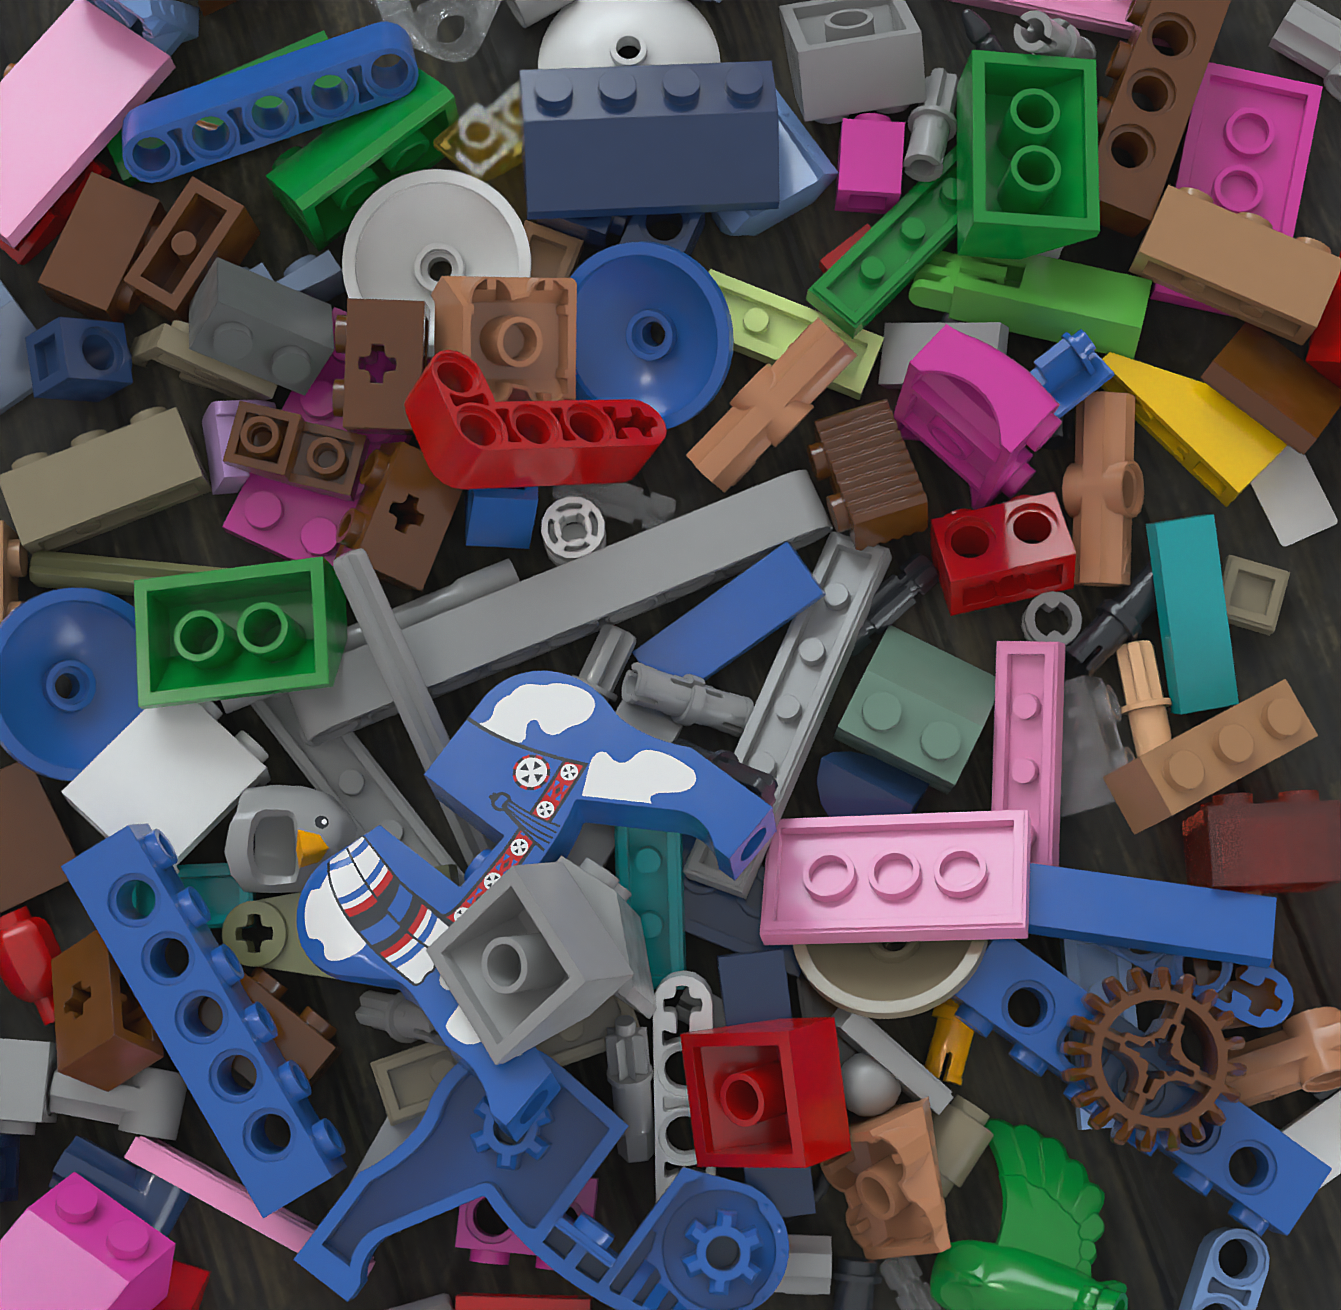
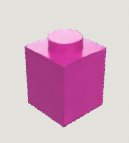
M877 113L860 114L854 119L843 118L839 138L837 165L839 175L836 181L835 211L886 214L899 202L905 122H891L889 117Z

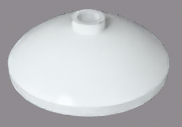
M576 0L563 7L549 25L540 47L538 69L720 63V54L711 27L699 10L688 0ZM630 45L636 47L640 52L632 59H625L618 54V51L622 47Z
M428 169L405 174L390 181L373 193L356 213L349 227L342 256L343 279L349 298L426 302L430 308L429 359H432L434 356L435 302L431 297V293L438 283L430 278V269L434 263L438 261L448 262L452 266L450 276L531 277L532 270L530 246L525 229L508 201L498 191L478 178L465 173L443 169Z

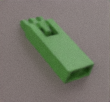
M941 251L916 274L909 291V299L917 306L949 313L948 318L968 323L1001 322L1009 327V332L1057 343L1062 340L1061 335L1065 332L1072 336L1082 329L1094 343L1095 351L1106 354L1112 352L1134 360L1153 280L1042 255L1015 260L959 256L958 254Z

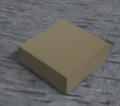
M1229 554L1225 558L1222 567L1228 624L1270 636L1276 628L1290 572Z

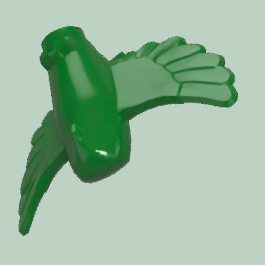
M988 1119L984 1127L994 1134L989 1142V1146L998 1166V1176L1003 1195L1002 1220L996 1243L977 1240L951 1242V1248L938 1253L930 1281L931 1298L945 1310H1128V1297L1125 1294L1127 1291L1126 1284L1118 1280L1097 1282L1091 1277V1264L1097 1257L1095 1242L1104 1232V1222L1099 1212L1104 1204L1105 1193L1099 1185L1089 1182L1084 1165L1076 1159L1069 1158L1065 1146L1059 1139L1044 1137L1030 1125H1012L1002 1119Z

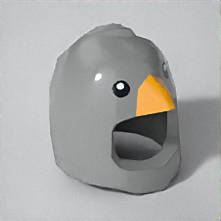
M269 785L246 788L240 796L237 812L229 825L224 852L231 876L244 892L298 893L302 892L307 880L322 862L360 837L358 828L349 812L332 795L304 786ZM254 834H255V851L253 850Z

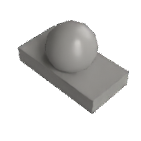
M840 1008L831 1016L835 1017L837 1034L858 1052V1054H854L844 1062L841 1068L845 1102L848 1110L864 1117H874L883 1114L896 1104L902 1091L914 1102L929 1096L931 1112L940 1115L953 1099L952 1091L870 1018L849 1013Z

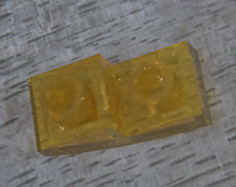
M519 81L487 109H484L478 103L472 106L434 139V148L466 174L483 182L492 180L521 164L523 159L519 121Z

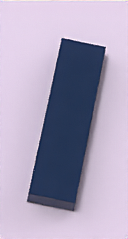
M782 948L717 956L725 1026L792 1018L784 950ZM742 1167L744 1184L750 1185L763 1193L775 1205L782 1218L816 1213L810 1167Z

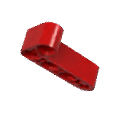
M453 350L439 351L432 357L407 395L404 403L406 415L431 472L442 483L457 489L628 482L645 465L665 439L667 432L665 422L660 414L653 407L639 400L495 402L485 376L477 363L469 356Z

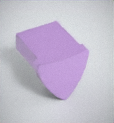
M264 400L215 401L208 406L202 419L213 495L238 493L250 476L249 472L226 465L223 462L239 401L276 409L274 402Z

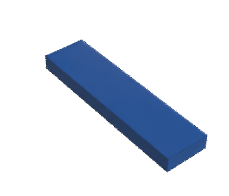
M1030 863L1028 934L1269 968L1273 955L1277 898Z

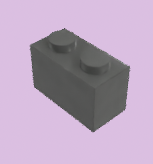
M217 257L189 303V349L305 396L334 351L332 307L328 303Z

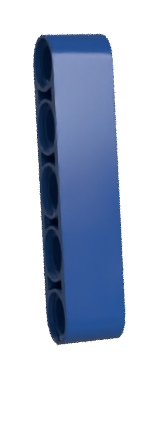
M386 21L374 23L141 104L130 110L123 120L122 156L124 165L129 173L140 181L149 183L161 182L401 99L408 95L416 86L419 76L411 38L406 30L398 24ZM394 54L401 57V60L392 67L383 68L373 64L382 55ZM325 75H335L342 79L339 84L330 88H322L314 84L317 79ZM270 95L283 100L281 104L274 108H262L255 104L258 99ZM209 116L217 117L224 121L216 130H207L195 124L203 117ZM148 137L159 138L165 142L164 145L154 149L143 148L137 144L138 141Z

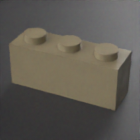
M165 407L146 409L134 415L130 419L131 424L109 433L106 430H94L84 433L71 441L72 447L50 456L43 452L24 456L11 465V471L0 474V487L22 546L32 555L39 550L56 552L211 492L212 486L190 428L177 407L166 410Z

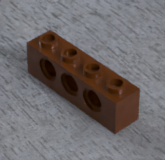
M1231 0L1131 1L1125 21L1134 24L1128 42H1118L1108 63L1105 76L1114 79L1108 97L1099 96L1097 99L1101 226L1135 238L1152 221ZM1152 38L1166 41L1171 46L1174 56H1166L1157 51L1153 45ZM1132 93H1141L1147 96L1153 104L1154 112H1147L1137 107L1132 99ZM1116 147L1127 151L1133 159L1134 168H1126L1119 165L1112 156L1111 148Z

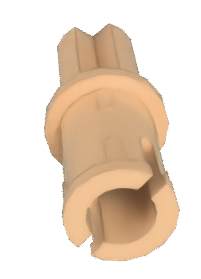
M1144 640L1123 644L1116 651L1126 703L1125 706L1120 708L1122 715H1128L1137 758L1172 739L1166 707L1172 705L1171 698H1164L1154 645L1150 641Z

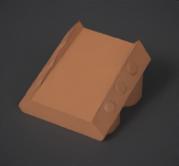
M441 276L431 293V297L435 302L434 355L439 351L453 350L469 356L483 372L495 402L576 400L577 283L573 278Z
M929 1096L916 1102L894 1105L885 1113L874 1117L858 1116L857 1114L849 1117L848 1125L852 1150L819 1164L827 1181L834 1188L845 1194L849 1206L846 1212V1223L853 1239L863 1248L865 1257L876 1260L940 1253L951 1248Z

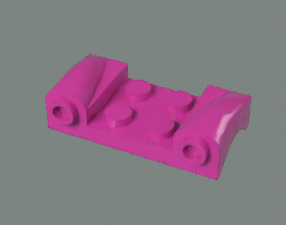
M947 324L909 362L893 415L903 440L922 441L969 484L971 507L974 510L988 507L1002 492L1010 499L1014 497L1036 472L1028 464L1033 454L1025 446L1028 445L1036 452L1062 424V421L1054 414L1060 404L1027 369L993 346L955 330Z

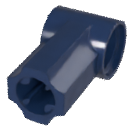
M76 1136L68 1148L64 1150L53 1170V1176L49 1187L54 1188L75 1171L167 1238L191 1196L186 1191L83 1136Z

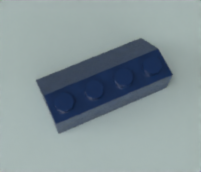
M772 61L519 71V121L527 220L779 209V117Z

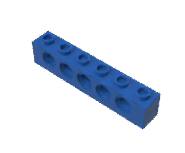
M148 823L127 825L65 863L61 868L261 1216L265 1218L345 1169L347 1166L341 1157L345 1153L344 1143L334 1125L327 1118L320 1120L307 1097L311 1095V1087L302 1069L293 1060L286 1062L273 1038L278 1036V1031L271 1015L260 1002L252 1003L240 983V980L244 978V971L238 958L226 944L219 946L206 924L211 920V915L205 901L192 886L185 888L173 867L178 862L177 855L168 838L159 829L152 831ZM140 881L149 884L155 894V906L148 916L140 914L132 901L133 890ZM172 938L181 941L189 953V963L182 974L173 971L165 959L166 946ZM205 996L214 999L222 1009L223 1020L217 1031L207 1029L199 1019L198 1007ZM236 1055L247 1057L256 1068L257 1079L252 1089L241 1087L232 1076L231 1065ZM268 1114L279 1115L287 1121L291 1131V1138L287 1147L273 1144L266 1136L264 1125Z
M988 939L985 954L976 972L961 990L950 998L959 1005L954 1016L985 1038L988 1037L992 1030L997 1032L1014 1045L1008 1055L1039 1077H1042L1048 1069L1063 1080L1061 1075L1063 1070L1067 1068H1080L1071 1064L1066 1059L1065 1055L1060 1052V1046L1067 1033L1072 1030L1066 1024L1070 1016H1082L1090 1021L1094 1017L1084 1008L1081 1002V998L1088 992L1016 940ZM1018 989H1025L1033 993L1040 1005L1039 1016L1035 1023L1029 1027L1019 1026L1011 1019L1008 1013L1009 998ZM1120 1015L1110 1026L1121 1033L1128 1032L1136 1036L1145 1034ZM1156 1041L1155 1047L1130 1048L1139 1052V1057L1148 1062L1146 1074L1149 1076L1147 1079H1152L1151 1071H1175V1069L1167 1066L1166 1061L1158 1056L1160 1045ZM1102 1047L1101 1059L1105 1079L1113 1094L1123 1102L1118 1092V1081L1121 1074L1125 1071V1067L1121 1060L1108 1053L1107 1049ZM1084 1080L1066 1082L1068 1086L1063 1095L1071 1101V1098L1076 1093L1086 1089ZM1167 1082L1159 1088L1153 1100H1147L1141 1114L1149 1117L1169 1114L1183 1106L1192 1097L1195 1090ZM1218 1098L1214 1103L1223 1111L1226 1121L1222 1126H1214L1200 1116L1206 1136L1203 1141L1199 1143L1194 1142L1187 1146L1180 1143L1178 1151H1166L1161 1144L1157 1131L1152 1151L1142 1152L1151 1157L1154 1151L1158 1149L1178 1164L1172 1172L1175 1177L1205 1197L1211 1189L1215 1190L1233 1203L1227 1212L1228 1215L1260 1237H1262L1266 1229L1288 1236L1332 1170L1330 1166L1241 1102L1229 1103ZM1094 1101L1088 1106L1081 1107V1109L1091 1115L1098 1105ZM1133 1129L1127 1142L1137 1149L1135 1143L1136 1129ZM1246 1147L1255 1156L1257 1170L1251 1181L1244 1185H1239L1230 1175L1229 1161L1236 1150Z

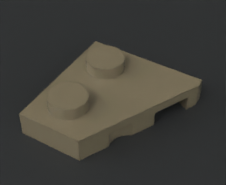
M174 320L171 326L164 323L136 337L130 349L132 363L146 368L148 361L153 359L180 371L179 378L183 381L216 390L239 400L266 401L273 398L277 388L275 383L190 350L189 323Z

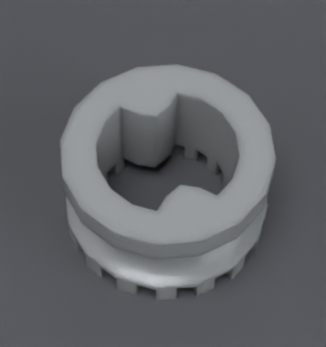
M1051 591L1038 595L1030 602L1022 615L1021 628L1027 641L1065 643L1066 647L1072 643L1080 631L1082 616L1079 606L1071 597L1061 592ZM1058 607L1060 611L1063 610L1064 615L1068 618L1069 626L1067 633L1062 635L1054 630L1045 636L1036 627L1035 613L1040 608L1050 613Z

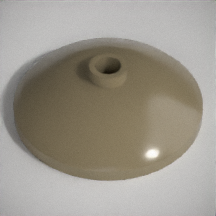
M988 939L907 942L905 947L899 951L887 950L886 946L890 942L793 945V949L804 976L810 985L828 1002L859 1016L876 1019H894L928 1011L939 1006L960 991L980 965L987 948Z

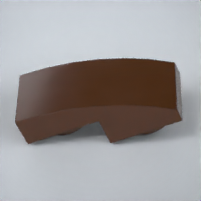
M239 401L223 462L226 465L271 480L354 502L370 441L366 435L306 422L301 414Z

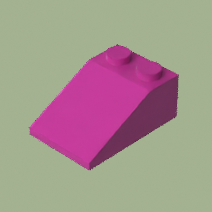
M74 1171L29 1206L0 1240V1310H152L167 1297L176 1243Z

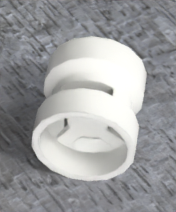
M565 497L555 501L546 510L542 519L541 534L548 557L557 567L606 547L605 522L600 510L591 501L582 497ZM571 522H577V524H570L567 526V524Z

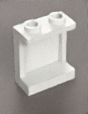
M212 701L144 709L61 792L69 804L105 838L132 824L148 823L152 831L159 829L168 838L176 852L178 862L173 867L178 874L179 869L177 865L239 803L243 791L256 785L258 787L265 786L271 780L267 767L263 764L269 756L246 732L241 730L234 737L218 723L217 720L223 713Z

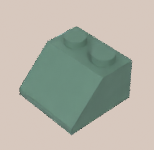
M889 625L833 738L929 783V786L948 795L955 786L995 702L996 676Z

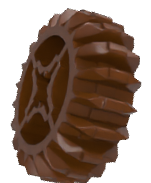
M1167 967L1154 969L1150 987H1148L1145 974L1141 968L1127 970V992L1121 982L1114 976L1103 979L1102 988L1108 1002L1106 1003L1099 996L1091 992L1086 993L1081 998V1002L1084 1008L1094 1017L1090 1021L1082 1016L1073 1015L1068 1018L1066 1023L1070 1029L1084 1035L1082 1043L1075 1041L1063 1042L1060 1046L1062 1054L1067 1056L1080 1055V1068H1067L1061 1072L1063 1081L1075 1082L1084 1080L1086 1089L1076 1093L1071 1098V1103L1075 1108H1081L1095 1101L1098 1107L1090 1115L1087 1123L1092 1129L1099 1130L1106 1126L1113 1118L1115 1122L1111 1130L1110 1141L1117 1145H1124L1130 1138L1133 1129H1136L1135 1143L1137 1150L1142 1152L1152 1151L1157 1131L1161 1144L1166 1151L1173 1152L1180 1149V1127L1186 1137L1192 1142L1199 1143L1203 1141L1206 1136L1199 1117L1202 1116L1214 1126H1222L1226 1121V1117L1214 1102L1218 1098L1224 1102L1237 1103L1241 1096L1235 1088L1224 1084L1226 1076H1245L1247 1072V1067L1244 1064L1228 1063V1051L1240 1050L1245 1047L1243 1037L1224 1038L1221 1029L1231 1025L1236 1020L1234 1013L1229 1010L1217 1013L1212 1017L1208 1011L1217 1002L1219 994L1214 989H1208L1193 1000L1191 997L1196 986V978L1190 974L1182 975L1177 980L1173 990H1171V975ZM1151 1002L1164 1005L1159 1019H1154L1146 1033L1141 1036L1128 1032L1121 1033L1110 1027L1122 1012L1135 1004ZM1183 1017L1191 1024L1200 1040L1204 1061L1203 1071L1200 1070V1066L1187 1059L1182 1051L1180 1041L1185 1028L1181 1024ZM1155 1040H1159L1158 1056L1166 1061V1065L1175 1069V1071H1151L1152 1079H1147L1149 1076L1146 1074L1148 1062L1139 1057V1052L1130 1048L1155 1047ZM1102 1047L1106 1048L1108 1053L1121 1060L1125 1067L1126 1080L1122 1092L1126 1095L1123 1102L1113 1094L1105 1079L1101 1059ZM1167 1082L1195 1090L1192 1097L1183 1106L1169 1114L1159 1117H1149L1141 1114L1147 1100H1153L1159 1088Z

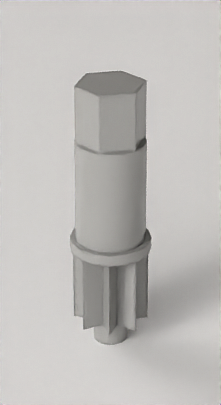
M622 1015L615 1019V1028L607 1027V1036L605 1037L608 1062L607 1079L612 1087L614 1113L629 1125L617 1142L618 1154L628 1163L648 1161L655 1153V1123L650 1082L653 1077V1069L649 1059L647 1027H636V1021L632 1016Z

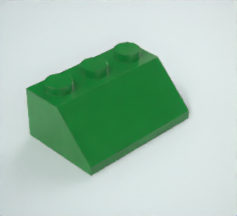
M972 50L957 85L958 255L1020 260L1097 237L1100 232L1096 59Z
M418 68L419 76L416 86L408 95L324 125L321 130L322 134L303 148L295 146L285 151L274 162L272 171L265 175L276 200L318 251H321L349 230L361 206L382 186L405 174L430 169L464 143L455 96L446 86Z
M323 556L134 580L139 708L151 709L333 687L348 639L346 597L333 566Z

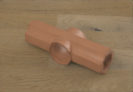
M817 318L788 346L785 353L773 365L770 363L766 364L738 392L730 402L732 408L686 456L706 478L725 493L754 466L755 461L771 445L775 448L814 408L811 403L858 355L820 318Z
M1093 392L1076 405L1075 463H1071L1066 468L1062 485L1064 506L1068 515L1073 518V545L1076 551L1074 585L1122 587L1130 585L1132 518L1137 517L1143 505L1144 480L1139 465L1134 461L1135 395L1129 393Z
M1321 1007L1303 1011L1286 1020L1282 1025L1283 1030L1246 1042L1245 1047L1240 1050L1228 1051V1063L1244 1064L1247 1067V1072L1245 1076H1226L1224 1084L1235 1088L1241 1094L1239 1102L1246 1107L1272 1100L1300 1089L1306 1092H1323L1341 1087V1010L1335 1007Z

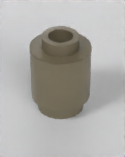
M959 1095L955 1096L951 1104H948L940 1115L931 1112L944 1198L948 1196L954 1185L961 1188L994 1136L992 1132L984 1127L990 1116Z

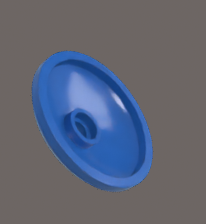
M646 241L629 242L606 248L594 254L580 265L570 277L577 283L576 400H639L650 405L660 414L665 422L666 429L678 426L698 415L710 404L721 389L727 377L733 355L734 336L731 314L724 295L713 277L700 263L684 252L668 245ZM654 322L659 323L665 331V338L662 344L656 343L651 337L650 331Z
M64 588L42 593L19 605L0 623V745L14 760L27 769L48 778L72 782L144 710L138 707L135 608L119 597L89 588ZM60 675H65L72 683V691L67 698H62L55 690V682Z

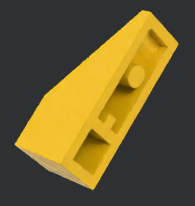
M1109 352L1102 359L1114 372L1115 376L1101 387L1106 392L1135 395V420L1225 507L1288 446L1206 383Z

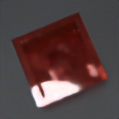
M1318 790L1278 793V799L1264 801V804H1253L1252 793L1215 795L1212 797L1213 802L1200 804V811L1182 821L1187 885L1240 893L1261 890V894L1317 892L1341 883L1340 800L1319 801Z

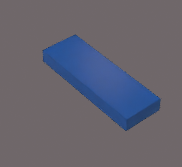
M786 541L632 653L639 663L659 671L680 677L692 674L706 681L820 600L826 593L791 543Z

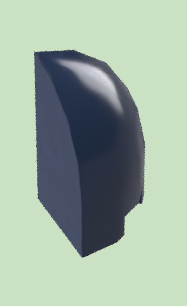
M851 751L832 752L822 757L817 776L821 805L829 817L911 814L912 811L916 812L930 785L873 756Z

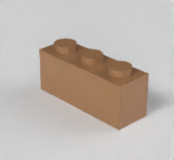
M1168 185L1156 207L1152 221L1149 223L1129 272L1153 280L1152 282L1299 345H1303L1318 326L1341 272V258L1331 254L1330 248L1318 240L1308 237H1298L1295 239L1274 230L1268 220L1257 214L1249 212L1236 214L1217 206L1208 194L1190 187L1177 189Z
M1284 679L1139 756L1102 778L1135 835L1317 737L1318 734L1287 680Z

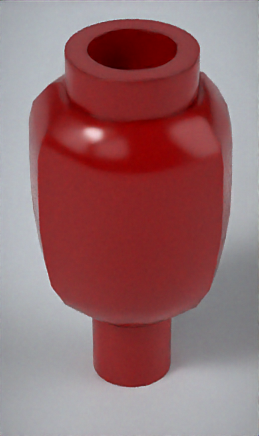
M24 906L0 917V977L11 994L19 1000L29 1003L34 1002L43 1024L46 1026L55 1021L51 960L62 952L47 921L40 917H31L27 906Z

